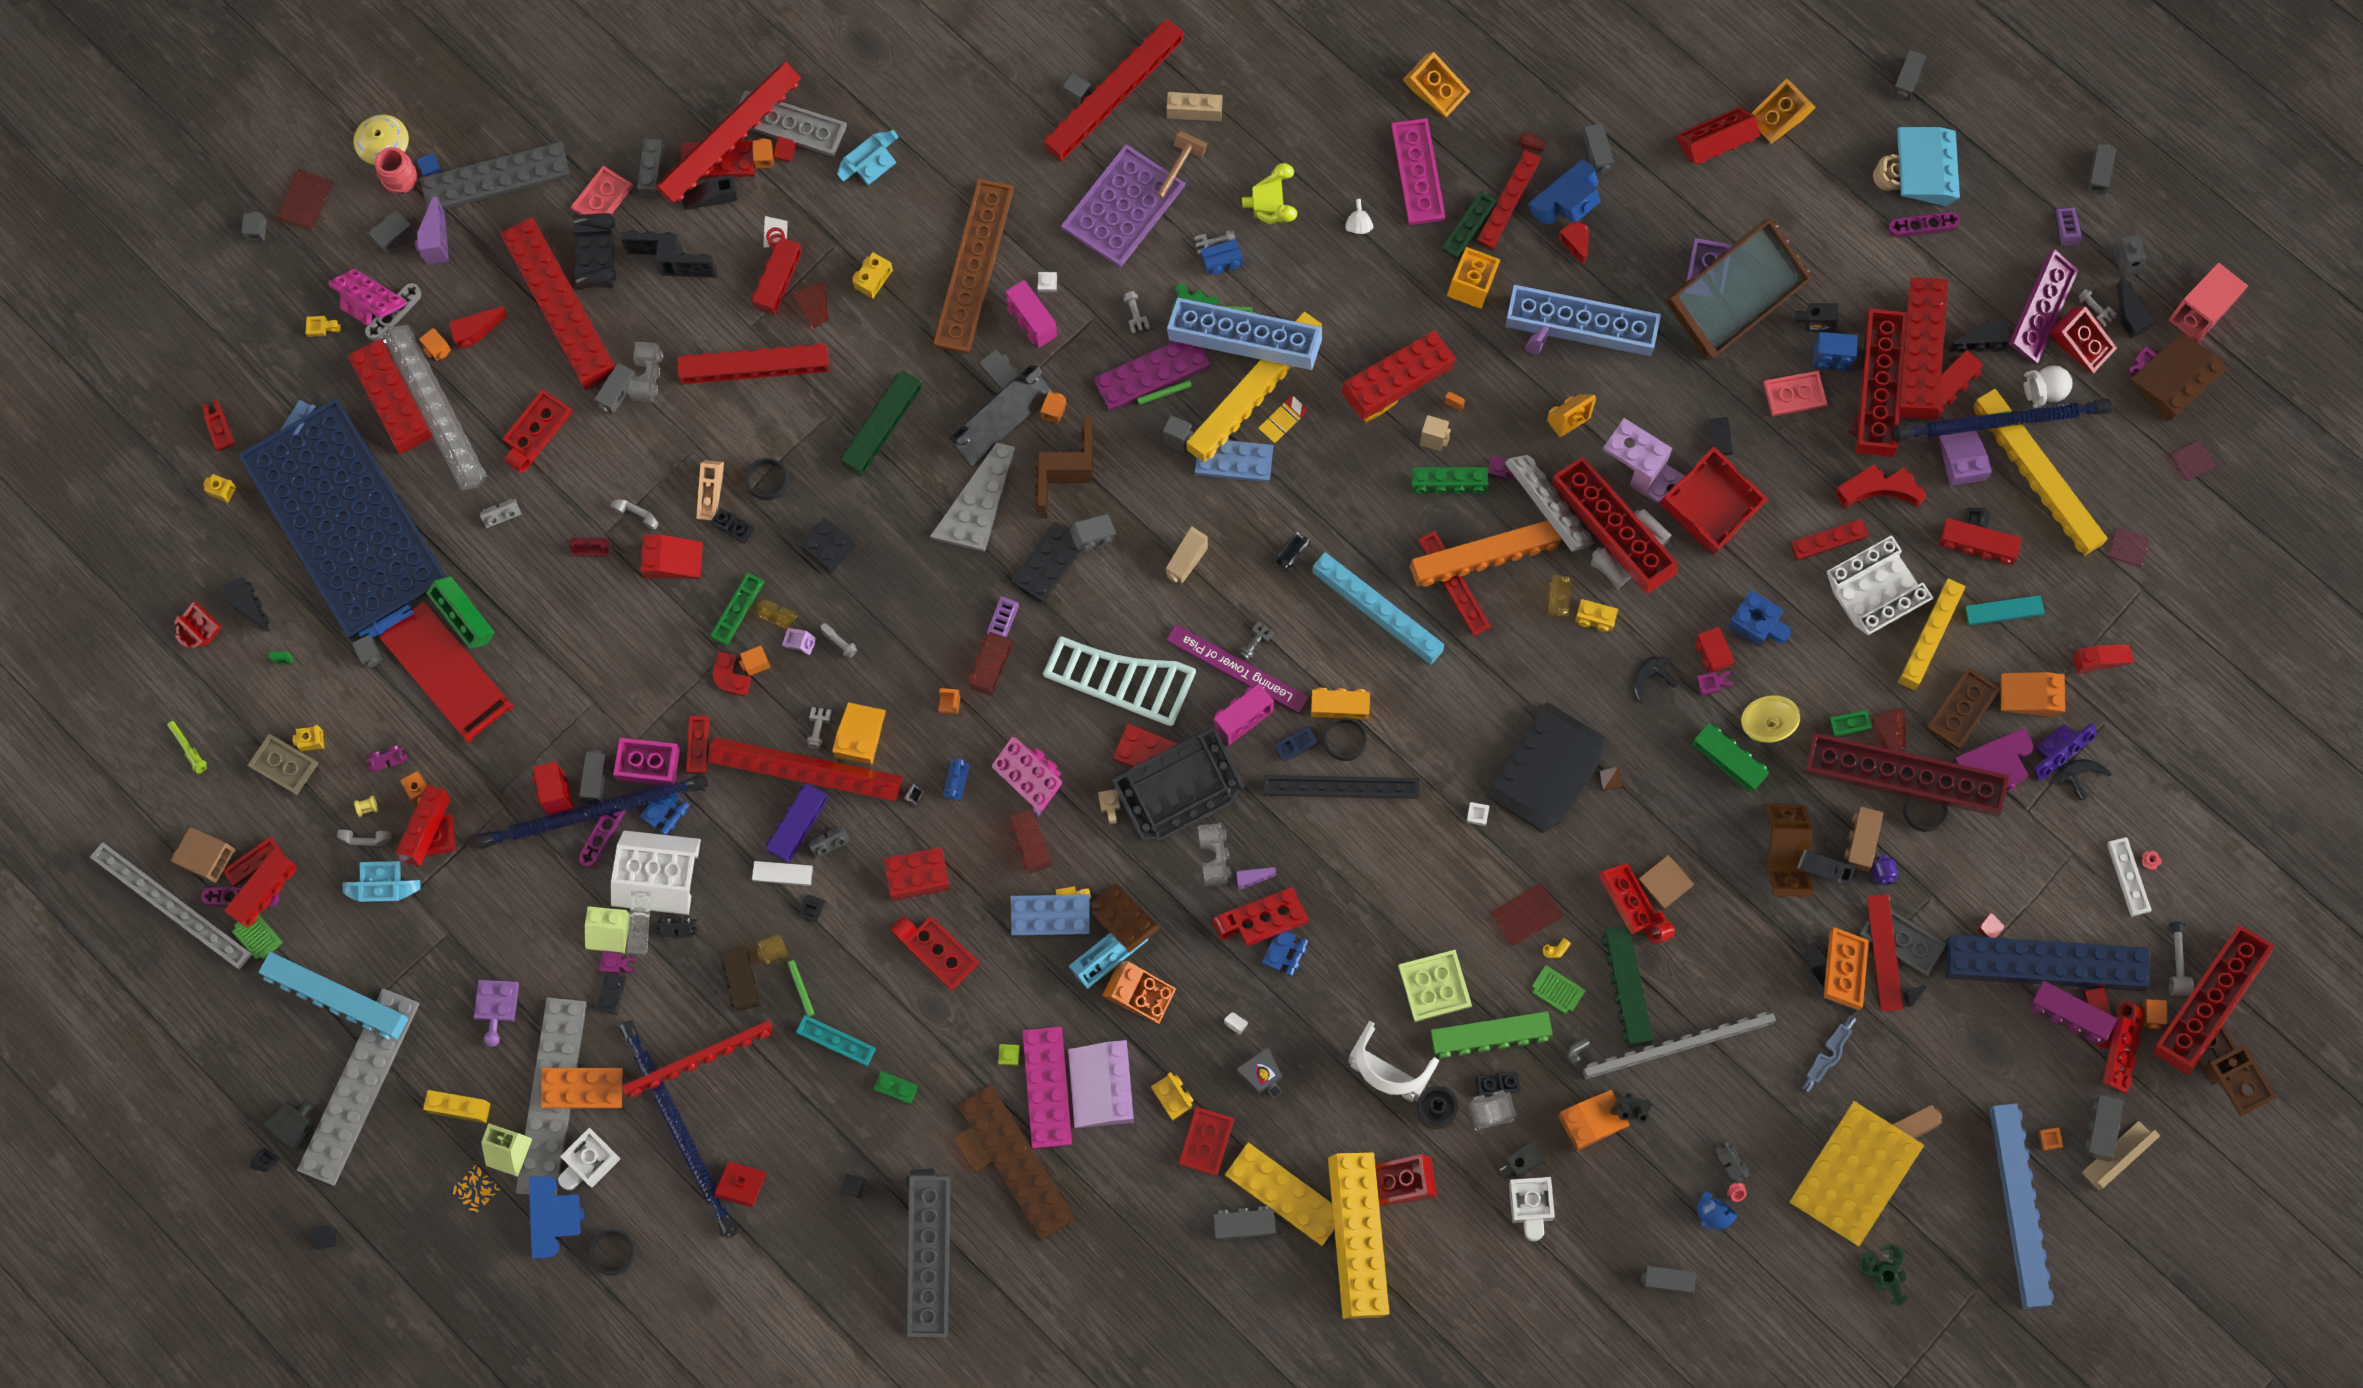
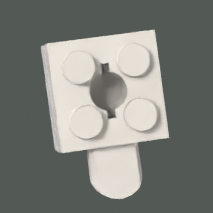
M589 1128L560 1156L569 1167L559 1175V1184L566 1190H573L584 1180L589 1186L593 1187L621 1158Z
M1551 1177L1510 1180L1509 1192L1512 1223H1524L1526 1238L1534 1242L1539 1241L1544 1235L1543 1221H1553L1555 1218Z

